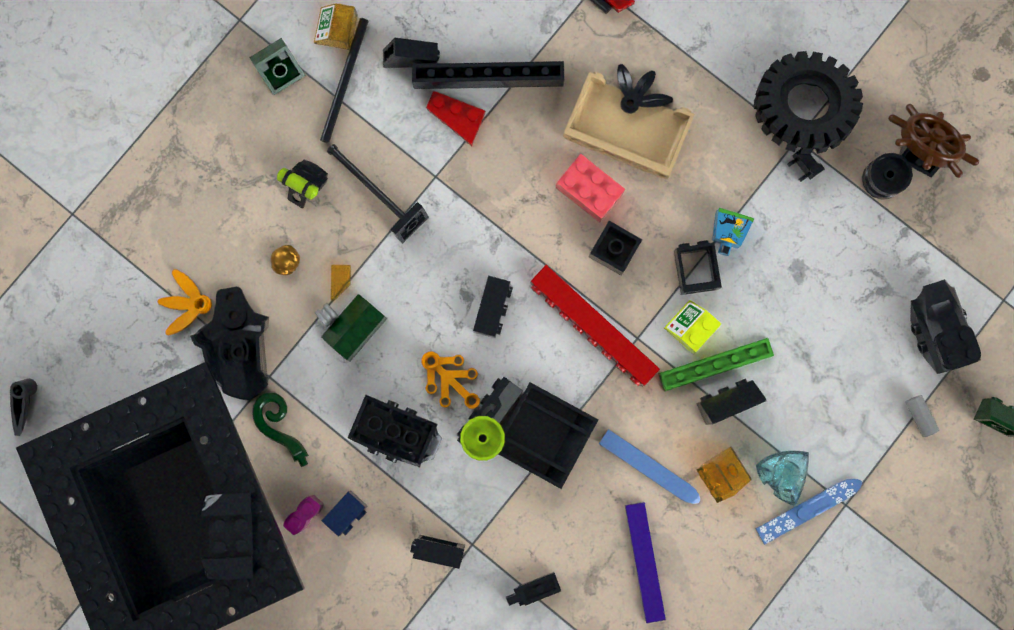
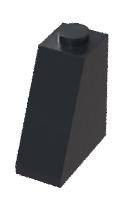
M394 37L383 49V68L412 67V64L437 63L440 58L438 43Z

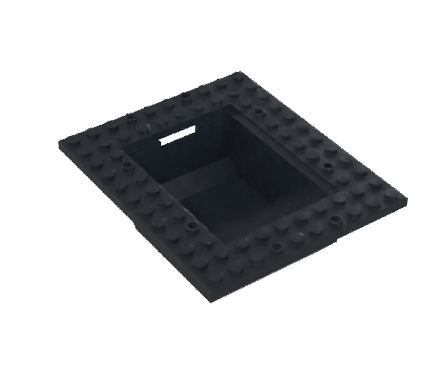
M208 362L201 363L16 447L90 630H217L305 589ZM143 397L146 399L144 405L141 404V398ZM85 423L89 425L88 430L84 429ZM251 492L253 578L235 580L208 579L205 576L201 557H209V516L200 515L203 498L209 495ZM71 497L74 499L73 504L69 503ZM109 594H113V601L109 599ZM230 607L235 609L234 615L230 614Z

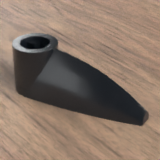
M30 378L14 382L10 386V407L15 436H21L28 415L30 396L37 391L36 382Z

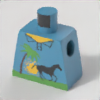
M719 208L715 213L712 241L720 243L718 254L729 256L731 247L738 249L742 245L754 218Z

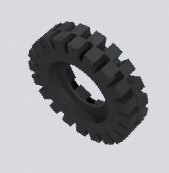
M807 51L797 52L795 58L790 53L783 56L781 61L777 59L770 65L769 70L765 71L755 93L754 109H757L755 114L757 122H764L761 129L765 135L774 134L771 141L778 146L783 141L786 142L785 149L795 152L797 147H801V154H811L813 149L819 154L826 152L829 146L831 149L839 146L842 140L845 141L850 135L863 109V103L860 102L863 94L861 88L855 89L859 83L855 75L847 77L850 71L848 67L844 64L839 68L835 67L837 59L829 56L826 62L822 61L823 53L813 51L811 57L808 58ZM801 84L817 86L828 97V111L824 116L815 120L802 119L796 116L789 108V92Z

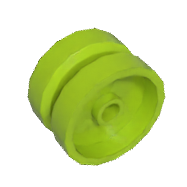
M477 416L470 419L464 425L461 431L460 443L464 452L469 457L478 461H487L496 457L501 452L505 443V433L502 426L495 419L488 416ZM481 434L486 435L487 440L485 442L479 441Z

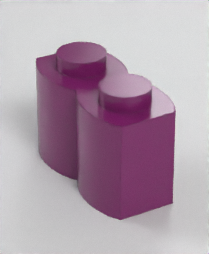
M315 495L304 498L299 503L297 510L285 519L283 526L292 535L302 532L309 525L311 518L321 512L324 503Z

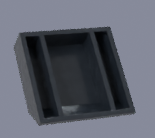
M529 382L503 430L505 433V443L498 455L562 489L599 419Z

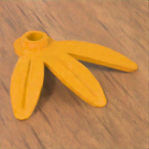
M177 269L172 271V275L180 288L190 298L171 296L158 299V304L175 310H188L169 325L165 331V334L168 336L184 330L197 318L198 314H206L212 307L211 299L206 295H201L192 279Z

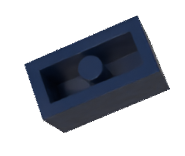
M350 490L321 521L338 537L342 534L346 536L353 528L351 524L356 519L359 521L367 513L365 511L367 505Z

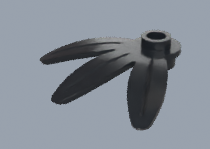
M623 64L618 65V83L624 95L620 105L625 113H635L639 107H661L673 102V98L665 94L643 96L654 82L655 71H649L644 74L633 89L629 71ZM632 101L634 105L628 106L627 102Z

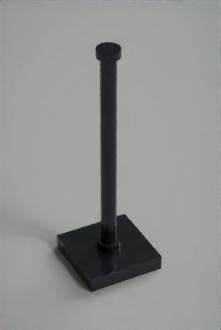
M335 144L328 148L327 153L329 155H333L400 218L390 230L402 244L429 218L423 206L418 202L405 214L338 150Z

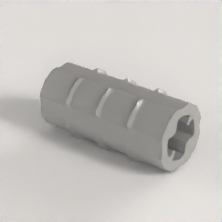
M922 395L913 397L905 402L923 437H928L939 431L936 421Z

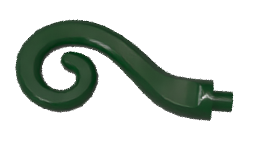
M270 392L260 395L256 399L252 410L253 420L258 430L272 441L285 446L289 450L294 462L298 461L301 467L308 465L306 457L309 455L300 441L271 428L263 418V407L269 402H275L279 406V412L274 414L268 410L265 412V416L270 422L281 421L286 416L288 408L284 398L277 393Z

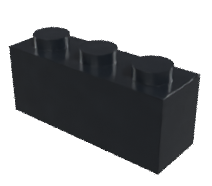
M488 275L473 328L474 333L496 338L497 334H501L503 324L500 323L501 316H506L508 305H505L506 298L511 297L513 287L510 286L511 281Z

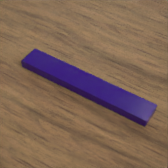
M645 502L625 505L646 623L664 621L666 617Z

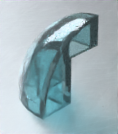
M778 452L765 457L756 465L762 483L764 485L768 484L774 490L773 494L777 498L793 506L797 504L806 481L809 452Z

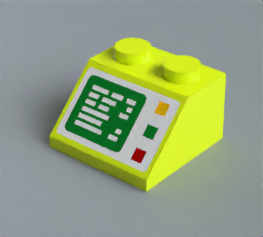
M689 300L664 329L693 354L719 328L721 323L707 310Z

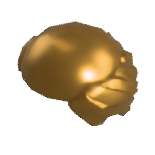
M283 245L275 249L270 258L273 271L280 275L292 274L300 263V256L291 245Z

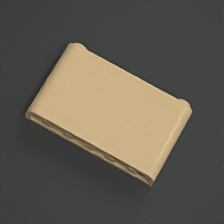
M589 72L563 137L660 178L668 179L695 114L685 107L673 111L663 106L639 107L635 113H625L620 105L624 97L621 89L606 84L602 74ZM632 101L627 102L628 106L634 105Z

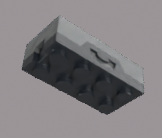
M505 377L502 380L498 378L492 385L494 390L491 395L486 394L480 402L482 404L480 410H474L468 419L470 420L477 416H488L500 423L523 390ZM464 425L462 426V428H461V429L459 430V432L457 433V436H459V438H458L457 441H458L459 443H460V438H461V431H462ZM481 434L479 436V441L485 442L487 440L486 435Z

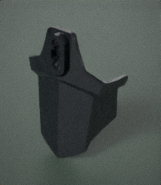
M237 286L217 291L212 321L199 329L196 334L190 335V338L195 346L202 349L204 361L208 362L216 383L221 387L223 393L233 398L251 400L268 386L263 333L269 326V317L255 313L242 289ZM233 294V300L229 301L228 296ZM233 311L237 313L236 319L231 318Z

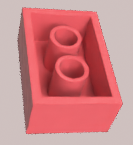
M582 154L577 157L556 183V188L599 223L625 191V188Z

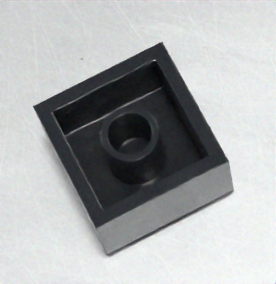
M608 221L588 257L622 276L643 239Z

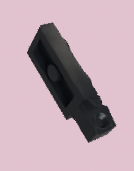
M552 572L514 588L515 593L506 596V600L509 606L519 602L520 606H526L561 592V588L555 573Z

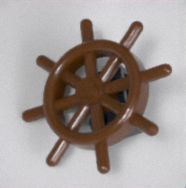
M907 104L906 110L911 116L907 121L894 114L889 116L890 122L901 127L902 138L895 141L896 146H902L899 155L907 159L911 167L932 178L939 168H950L955 177L961 178L963 172L957 165L961 159L973 166L979 164L977 158L966 153L965 142L970 141L971 136L969 134H960L954 126L943 119V112H938L936 116L928 113H918L912 104Z

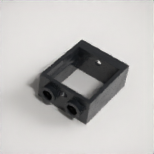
M704 240L690 246V243L679 244L678 248L674 250L680 294L687 295L721 289L722 285L715 243H709L708 240ZM707 251L712 281L686 285L681 254Z
M419 535L412 542L410 552L414 553L413 559L460 569L465 544Z

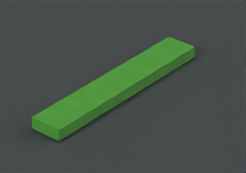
M765 338L658 374L665 392L772 357L774 353L769 339Z

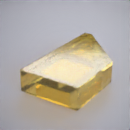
M331 265V300L335 301L351 285V265Z

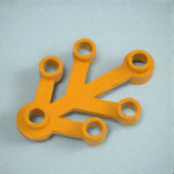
M432 351L423 355L421 362L423 367L427 369V393L434 394L437 392L435 371L441 376V398L439 403L442 407H449L451 404L449 384L465 399L464 402L468 408L475 409L479 406V396L474 393L470 394L455 379L468 378L474 380L478 376L477 370L474 368L468 370H445L441 366L445 364H454L457 367L462 366L464 358L461 355L439 357L437 353ZM457 357L462 359L460 364L455 363ZM429 358L435 359V363L433 365L428 364ZM471 370L475 371L476 373L475 377L473 378L469 377L468 375L469 371ZM429 385L435 386V390L433 392H429ZM472 397L476 399L474 405L469 404V399ZM443 398H447L449 400V403L447 405L442 404Z

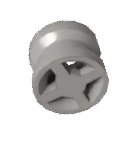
M325 303L321 310L315 312L326 327L330 325L333 319L339 318L328 303Z

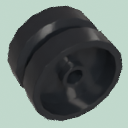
M885 153L869 163L864 169L862 175L863 186L867 193L874 198L881 200L890 199L906 190L911 184L913 177L912 167L902 155Z

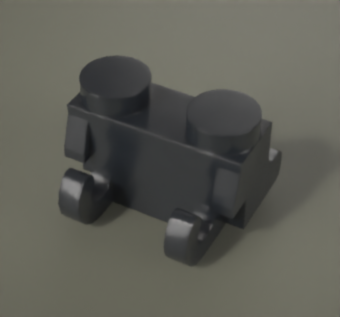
M801 149L792 155L794 160L787 164L790 167L797 163L805 175L799 178L800 182L807 177L811 180L825 170L823 165L817 163L811 154H801Z

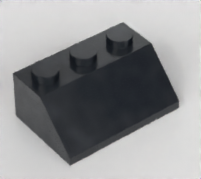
M745 378L735 382L736 386L731 389L726 386L717 390L719 394L715 396L708 394L701 397V402L696 404L705 424L713 425L767 400L753 380L747 381Z

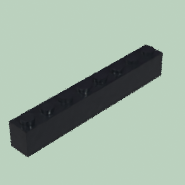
M564 61L412 64V84L414 89L563 87Z

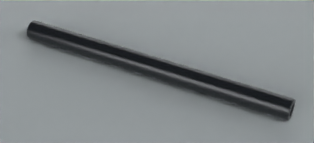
M365 18L359 19L320 141L330 142L369 22Z

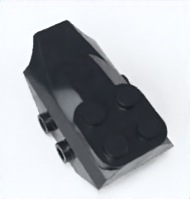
M945 279L923 286L920 295L916 299L911 300L910 306L911 331L917 338L918 350L937 374L981 361V350L974 331L967 323L966 311L960 304L955 287L950 286Z
M365 395L348 439L367 447V451L374 455L379 453L387 455L385 459L394 463L399 460L420 467L423 462L434 459L442 440L436 428L437 423L417 416V411L408 407L406 410L398 408L399 404L391 400L385 403Z

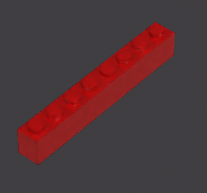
M547 265L530 281L531 289L537 295L542 294L546 298L545 302L551 308L556 307L560 311L559 315L565 321L570 320L575 324L573 328L578 333H584L588 336L587 341L592 346L600 347L603 350L601 354L608 360L612 358L617 363L615 365L616 368L623 374L627 372L631 376L630 380L636 386H645L660 370L658 366Z

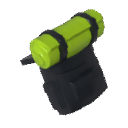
M304 159L298 162L292 170L282 168L278 172L277 180L282 185L288 186L287 199L300 208H304L306 199H314L326 184L328 173L317 164ZM298 193L301 201L296 200L293 194Z

